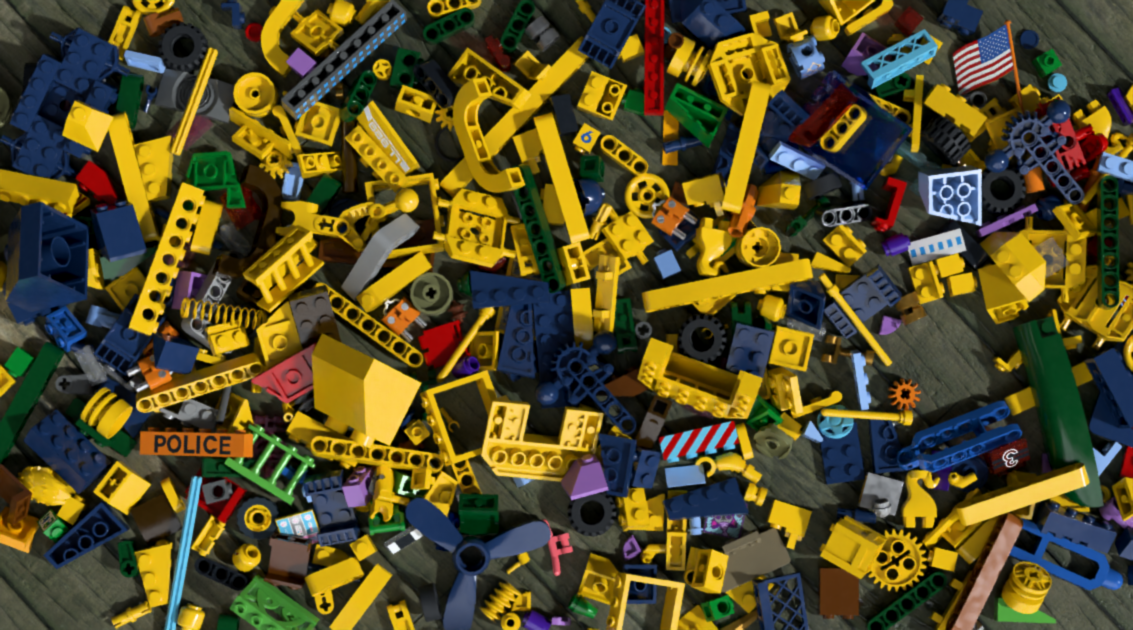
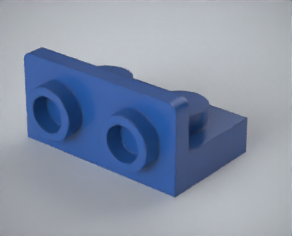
M66 306L46 315L45 329L47 333L53 335L57 345L63 348L66 353L70 351L71 344L87 337V331Z

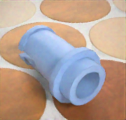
M862 177L851 178V182H849L852 186V201H858V194L859 201L865 200L863 183L865 181H863Z
M700 517L689 519L690 529L688 531L690 535H701L703 528H701Z

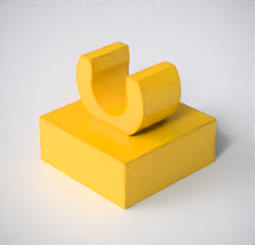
M427 468L412 469L410 488L423 490L430 489V485L434 486L435 477H431L432 470Z

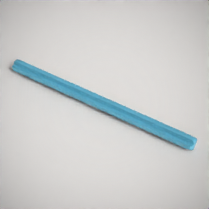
M196 475L191 477L164 630L176 629L202 484V477Z

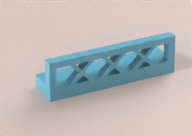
M924 29L862 61L860 66L869 76L867 84L873 89L934 57L938 45ZM924 37L928 43L920 45L916 44V40ZM904 46L911 47L912 52L908 54L902 53L900 48ZM889 54L896 56V60L893 62L884 61V57ZM871 63L880 64V69L872 72L868 65Z

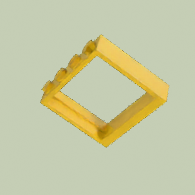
M433 173L407 176L409 182L402 188L429 184L436 232L442 233L441 227L445 226L443 215H439V208L442 207L437 206L438 199H441L436 194V190H440L438 179H434ZM383 180L365 182L367 202L376 204L375 192L392 190ZM379 225L376 228L375 232L372 230V237L377 231L380 230ZM437 240L438 244L392 250L387 259L414 256L420 251L423 254L444 251L443 241Z
M488 370L420 393L423 402L421 405L426 410L427 422L432 427L434 432L433 439L439 446L440 458H443L446 467L481 455L482 448L455 456L434 394L476 381L489 416L491 402L497 398Z
M616 572L615 581H613V594L610 599L609 616L606 621V630H622L630 581L667 586L660 630H677L685 583Z

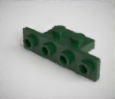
M75 398L65 413L77 421L76 425L80 427L78 430L86 436H92L95 439L94 442L100 447H112L124 457H128L136 446L137 441L121 429L113 437L106 439L97 432L98 424L91 427L88 425V422L81 420V414L87 404L79 398Z

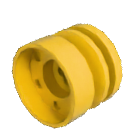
M684 36V43L681 48L677 49L667 69V73L678 78L684 71L686 72L684 82L687 83L692 75L694 79L691 85L696 87L708 70L707 65L713 51L709 49L707 54L703 56L702 53L705 47L702 45L695 52L696 42Z
M769 228L747 229L742 238L738 237L735 243L736 256L747 267H767L774 263L780 255V240L776 233ZM752 246H759V250L755 251L752 249Z
M104 387L89 400L81 414V420L88 422V425L91 427L98 424L97 432L106 439H110L128 420L133 407L123 399L115 402L117 394L111 393L109 388Z
M1025 561L1019 562L1013 567L1009 579L1002 589V598L1010 608L1023 614L1035 613L1044 601V597L1052 585V579L1049 573L1038 564Z

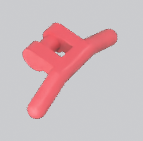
M543 519L542 521L546 522L549 526L548 521L546 519ZM551 531L548 547L555 576L561 573L559 555L573 552V548L568 540L570 538L569 533L553 536ZM561 541V549H557L556 542Z

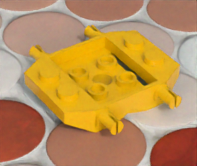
M462 188L450 201L438 199L437 206L448 208L447 228L445 234L434 231L432 239L443 241V248L451 258L490 268L503 256L515 258L516 251L505 249L504 240L507 223L517 225L520 222V218L509 216L502 198ZM459 209H463V210H467V211H471V212H475V213H479V214H483V215L495 217V220H493V219H491V218H489V217H481V216L473 215V214L470 213V212H466V213H465V212H461V211H459ZM471 228L477 229L478 232H479V234H478V235L473 234V233L470 231V229H471Z
M1025 217V228L1020 232L1028 241H1032L1031 245L1042 257L1046 255L1053 257L1052 264L1046 265L1045 289H1060L1061 302H1069V291L1086 282L1087 239L1075 241L1065 227L1063 231L1034 230V217ZM1065 241H1066V242H1067V249H1066V273H1065V279H1064V255H1065Z
M1105 257L1104 263L1109 266L1112 261ZM1097 265L1086 266V282L1069 291V302H1061V295L1057 300L1065 317L1059 326L1060 329L1066 331L1069 324L1074 321L1093 332L1098 338L1092 345V348L1099 351L1104 341L1124 342L1133 329V285L1119 279V303L1110 310H1103L1096 304L1098 299ZM1106 276L1104 282L1111 286L1112 279ZM1127 295L1128 299L1108 328L1105 327ZM1105 296V299L1107 300L1106 304L1112 305V298L1110 296Z

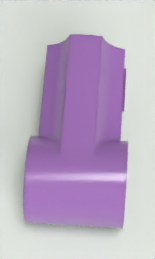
M1115 497L1105 502L1104 506L1099 507L1100 514L1104 519L1114 520L1124 529L1127 527L1133 529V516L1126 521L1122 520Z

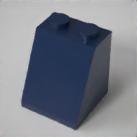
M118 199L113 204L96 205V208L90 209L98 253L105 259L113 262L147 253L132 203L125 199Z

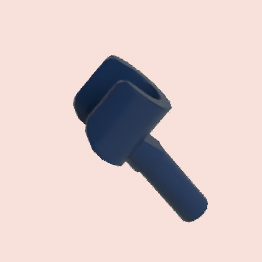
M150 85L146 87L148 96L143 109L144 112H148L152 99L157 97V87L154 93H149Z

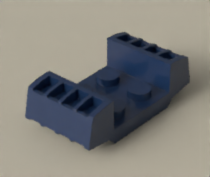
M605 0L578 51L612 69L646 5L637 0Z
M783 90L777 93L766 107L753 162L760 169L770 161L768 155L779 141L786 144L810 117ZM738 136V137L736 138V140L733 142L736 146H737V142H738L739 136Z
M879 264L839 291L862 323L886 305L892 307L901 300L902 296L901 292ZM833 297L825 303L823 313L843 338L848 339L857 333L856 326Z
M136 293L93 353L125 376L127 375L126 371L132 368L153 337V333L151 336H147L128 329L139 299V295ZM145 309L142 315L144 319L150 320L153 317V312L150 309ZM164 312L163 315H158L156 322H159L158 329L167 317V314Z
M343 469L308 475L303 482L306 497L311 496L320 527V531L317 534L320 547L361 538L355 507H348L342 489L346 482Z

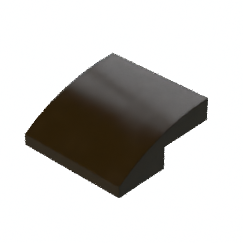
M165 493L130 510L148 546L182 530L181 521Z

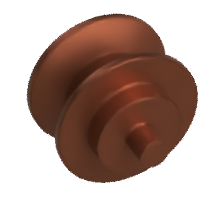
M456 300L452 301L453 305L447 310V312H452L453 314L450 319L459 320L460 323L464 322L463 318L468 313V311L463 310L465 304L456 303Z

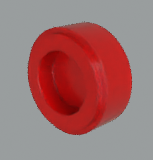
M250 23L245 29V35L248 40L255 43L260 42L263 27L259 23Z

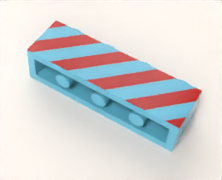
M734 421L658 438L662 458L667 460L668 463L679 461V457L685 455L687 459L698 457L697 453L705 451L706 455L716 453V448L724 447V451L736 448L735 444L739 443Z

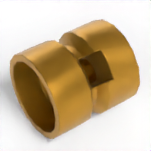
M916 291L901 297V300L894 304L897 311L902 313L900 318L904 326L927 316L923 306L918 304L920 300ZM912 307L913 313H910L908 308Z

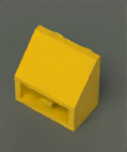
M592 71L577 105V110L594 117L613 121L627 85Z
M116 461L93 492L111 506L129 515L130 510L135 507L152 484L122 461Z

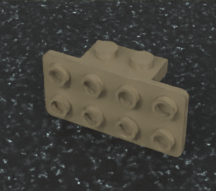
M775 528L761 534L758 531H748L742 535V538L738 540L730 539L724 543L725 545L722 546L723 551L720 553L728 555V561L721 592L725 593L790 563L789 554Z

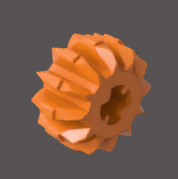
M900 378V384L894 381L893 385L895 388L889 387L888 389L893 392V394L888 395V398L894 397L895 399L890 404L895 405L898 403V410L902 406L904 410H909V405L914 408L916 405L913 400L916 402L920 401V398L915 397V395L920 394L921 391L914 390L918 386L917 383L910 386L911 379H908L905 384L904 378ZM902 389H903V391H907V392H908L907 395H906V396H907V399H906V398H901V395H902L901 390H902Z

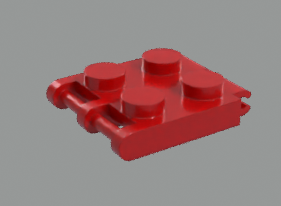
M459 320L423 331L424 335L418 337L421 349H429V352L423 353L427 367L434 365L435 368L446 365L459 346V342H462L465 336L462 335ZM454 326H456L459 338H457ZM467 348L465 349L464 354H462L458 360L466 356H471V353H468Z

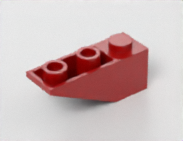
M89 160L76 176V179L79 181L78 185L85 191L89 189L95 193L93 197L101 203L106 201L108 204H113L115 200L119 199V196L109 175Z

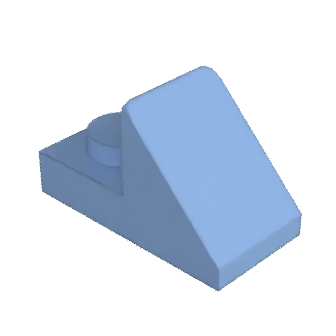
M1108 442L1101 450L1103 454H1100L1093 448L1098 475L1103 472L1122 448L1119 443L1111 442L1110 444Z

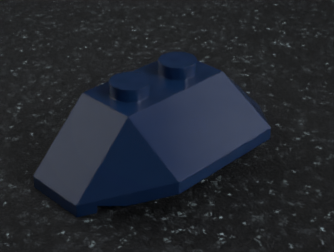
M680 0L681 23L709 48H714L718 42L748 34V31L715 0Z

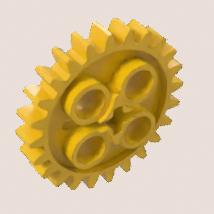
M893 528L892 534H889L886 529L885 537H887V540L880 552L886 553L888 558L884 562L876 559L871 569L872 572L868 577L875 576L874 584L880 581V588L888 585V591H890L893 586L896 592H898L899 586H902L905 591L906 584L913 587V580L919 582L917 575L924 576L920 569L927 567L925 564H922L923 561L927 560V557L921 555L926 550L919 549L922 546V542L916 544L917 536L911 539L910 532L903 535V529H901L898 534L895 528ZM901 542L904 548L902 551H895L893 544ZM907 550H910L908 555L899 559V564L893 562L885 569H880L883 565L892 561V556L897 558ZM911 558L915 564L913 567L907 568L903 564L904 560ZM889 569H896L898 575L895 578H890L887 575V571Z

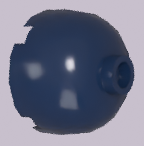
M591 178L573 179L583 215L588 216L596 213L605 198L603 188Z

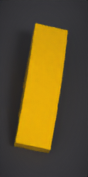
M590 288L571 289L576 347H579V343L583 342L582 348L588 350L593 345L594 338Z
M668 490L667 499L685 494L687 490ZM667 517L666 570L685 571L687 519L669 520Z
M377 563L329 628L332 630H352L392 577V574Z

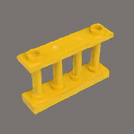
M297 225L243 272L244 278L259 286L263 298L256 303L257 306L268 312L273 311L324 265L322 260L310 255L306 246V242L313 237L311 231ZM300 249L304 261L299 266H296L292 255ZM286 261L291 273L283 279L278 267ZM272 273L277 285L269 291L265 279Z

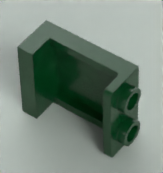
M459 494L460 533L465 535H498V495Z

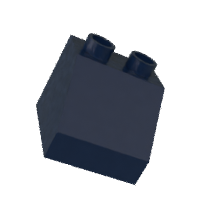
M43 202L21 206L9 227L8 244L4 249L7 260V277L3 283L5 301L26 311L34 312L87 300L89 227Z

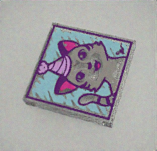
M738 514L705 518L702 532L738 540L741 538L746 515Z

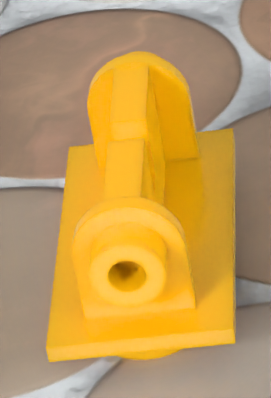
M211 515L190 548L199 552L203 557L207 554L209 555L210 550L215 544L214 540L218 539L222 531L225 530L224 526L226 524Z

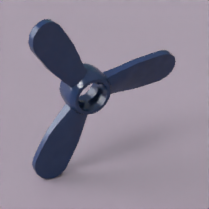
M413 498L405 507V517L408 522L427 538L451 551L453 564L458 570L445 607L443 618L445 630H470L476 604V578L478 574H481L488 567L490 559L514 556L543 547L551 537L548 524L538 519L511 527L484 542L475 536L463 537L449 518L425 498ZM475 546L481 551L483 559L475 566L465 565L461 560V556H459L460 552L466 547Z

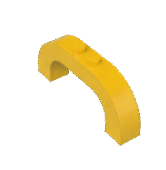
M281 0L277 6L274 5L268 14L270 16L263 26L261 34L263 54L271 67L284 78L287 77L292 69L286 63L290 56L285 54L280 48V35L305 0Z
M486 77L472 79L461 87L453 106L455 131L470 172L477 183L490 192L499 193L519 189L525 185L519 167L500 171L492 161L478 122L479 106L485 99L492 96Z

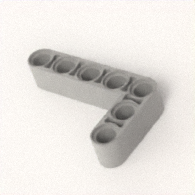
M404 213L377 231L344 281L341 289L353 301H357L356 296L370 286L391 251L411 238L420 226Z
M223 251L219 254L242 259L238 251ZM215 262L194 298L196 303L202 300L204 303L210 301L211 305L214 302L219 304L232 279H220V277L212 275ZM193 300L189 308L188 318H183L181 327L187 334L211 350L207 339V332H205L207 327L215 326L207 320L210 304L207 303L205 305L204 318L201 321L202 302L198 303L197 314L194 319L195 327L193 328L192 316L195 307ZM214 304L212 307V315L217 308V304Z

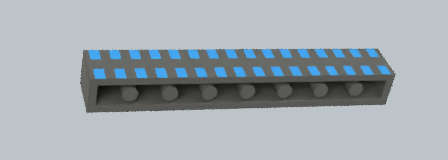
M390 0L281 99L283 108L295 120L299 119L407 21L406 11L394 0Z

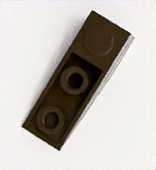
M656 394L654 395L635 439L637 440L636 445L641 448L653 449L673 403L672 401Z

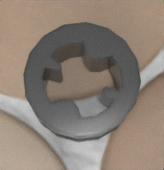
M639 322L635 327V334L640 339H646L652 333V327L647 322ZM643 325L647 326L646 329H649V333H645L644 336L638 332V327L642 328Z

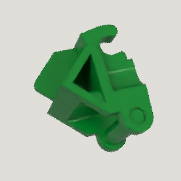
M392 502L394 504L393 515L388 522L383 521V515L380 512L375 514L374 519H371L369 516L370 535L397 530L405 531L403 508L399 509V504Z

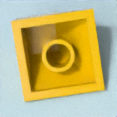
M76 100L66 119L62 136L98 152L114 117Z
M230 392L224 423L217 424L215 428L228 429V433H234V430H246V434H250L251 430L248 429L249 424L253 426L254 423L248 400ZM221 397L215 407L217 410H219Z
M590 553L577 595L610 605L614 588L613 581H615L618 570L608 558Z

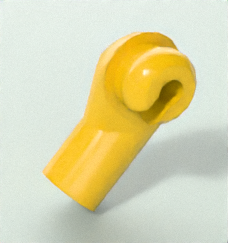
M894 154L891 163L879 164L877 166V173L881 174V176L895 174L903 157Z
M295 400L287 404L282 402L284 420L286 422L293 420Z
M648 544L641 552V561L644 564H648L655 554H666V544Z

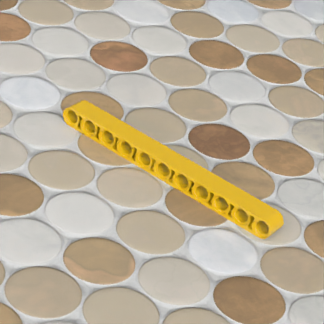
M583 36L548 70L549 74L543 80L539 79L528 92L532 95L521 110L512 107L484 136L491 158L517 134L542 108L547 100L590 58L578 51L584 40ZM465 157L439 184L452 198L474 178Z

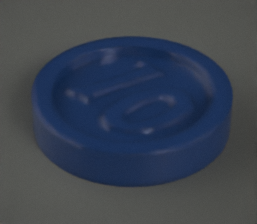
M1027 30L1020 36V44L1025 49H1033L1039 43V36L1035 31Z

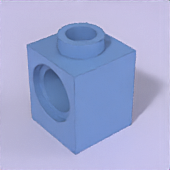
M663 249L656 253L657 256L653 260L662 280L680 273L681 269L672 250L667 251Z

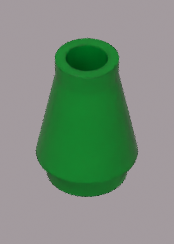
M574 594L568 604L571 612L590 617L591 619L595 617L598 611L582 595Z

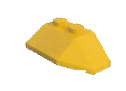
M993 232L980 243L982 248L1029 302L1045 290L1046 261L1021 232Z

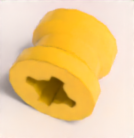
M380 59L373 65V72L377 79L384 81L392 76L393 69L387 60Z

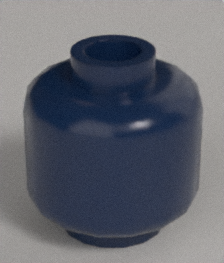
M1049 193L1037 199L1035 205L1038 211L1035 214L1040 219L1050 221L1056 218L1052 210L1056 206L1064 205L1061 197L1054 193Z

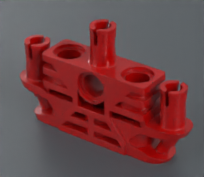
M1058 96L1044 104L1039 101L1037 108L1034 110L1037 112V118L1041 119L1046 115L1047 106L1050 102L1059 100L1060 97ZM1070 119L1061 124L1053 123L1050 125V131L1059 132L1065 137L1070 136V141L1062 145V148H1059L1054 153L1055 157L1075 182L1090 177L1089 170L1085 165L1087 163L1078 141L1095 134L1092 125L1089 123L1074 130ZM1047 135V136L1040 137V138L1043 140V139H1046V138H1048V137H1050V136ZM1043 147L1036 149L1038 154L1042 153ZM1054 161L1047 164V169H1051L1054 166ZM1047 176L1051 186L1055 187L1054 183ZM1066 176L1059 178L1058 183H1063Z

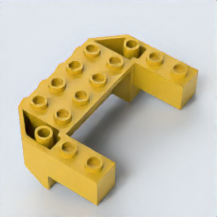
M650 338L637 378L649 389L657 393L658 396L675 399L677 403L691 405L698 411H708L718 418H748L763 378L742 370L739 371L738 375L675 353L673 352V345Z

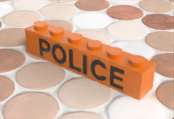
M148 428V431H140V455L253 457V434H246V430H234V433H228V429H217V433H211V429H199L198 433L194 432V429L182 428V432H177V428H165V432H160V428Z

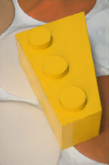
M935 84L922 103L940 116L950 120L967 135L974 137L987 119L982 114V110L974 105L971 107L965 103L967 100L959 94L955 96L950 93L951 89L945 84Z
M171 135L134 145L147 200L151 203L169 199L171 196L172 162L174 157L170 152L174 137Z

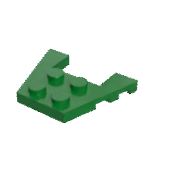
M231 152L193 153L185 176L187 177L185 183L204 191L227 189V208H246ZM190 201L183 202V208L186 211H191L193 204Z

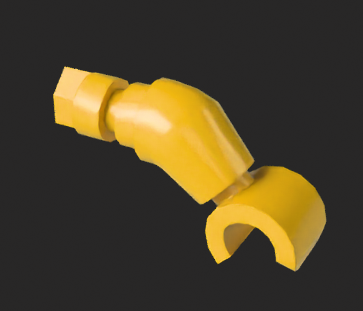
M733 452L716 456V459L708 455H701L695 461L697 466L704 461L711 464V468L706 471L707 477L712 476L716 469H719V471L730 470L737 473L741 472L742 476L756 484L762 474L754 470V466L745 464L746 461L742 459L741 455Z

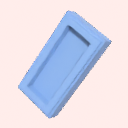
M129 50L125 51L124 57L128 66L164 73L165 65L162 58Z
M292 162L293 167H287L290 173H285L281 193L284 200L300 201L304 178L301 176L298 163Z

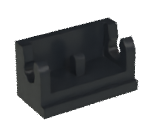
M570 94L550 97L547 100V104H552L559 137L569 136L579 131Z

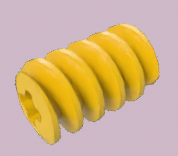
M507 581L506 584L499 582L501 590L494 589L497 594L496 596L489 595L492 600L491 602L484 601L487 606L486 608L479 607L494 622V619H502L499 612L506 614L504 606L511 607L509 600L516 601L514 594L521 595V592Z

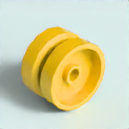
M252 72L245 74L239 78L234 86L233 95L236 104L250 117H266L272 113L273 107L278 105L279 95L277 88L269 77L262 73Z

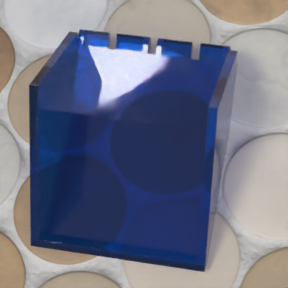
M833 70V72L829 71L822 81L827 87L824 88L819 85L811 95L815 103L813 104L808 100L802 107L810 117L793 137L811 156L859 187L867 190L913 129L836 70ZM851 104L863 107L867 112V118L842 148L834 153L824 150L820 145V139L844 110ZM859 109L853 112L854 119L859 116ZM843 124L840 127L841 133H844L847 130L846 124ZM833 138L828 141L829 148L834 145Z

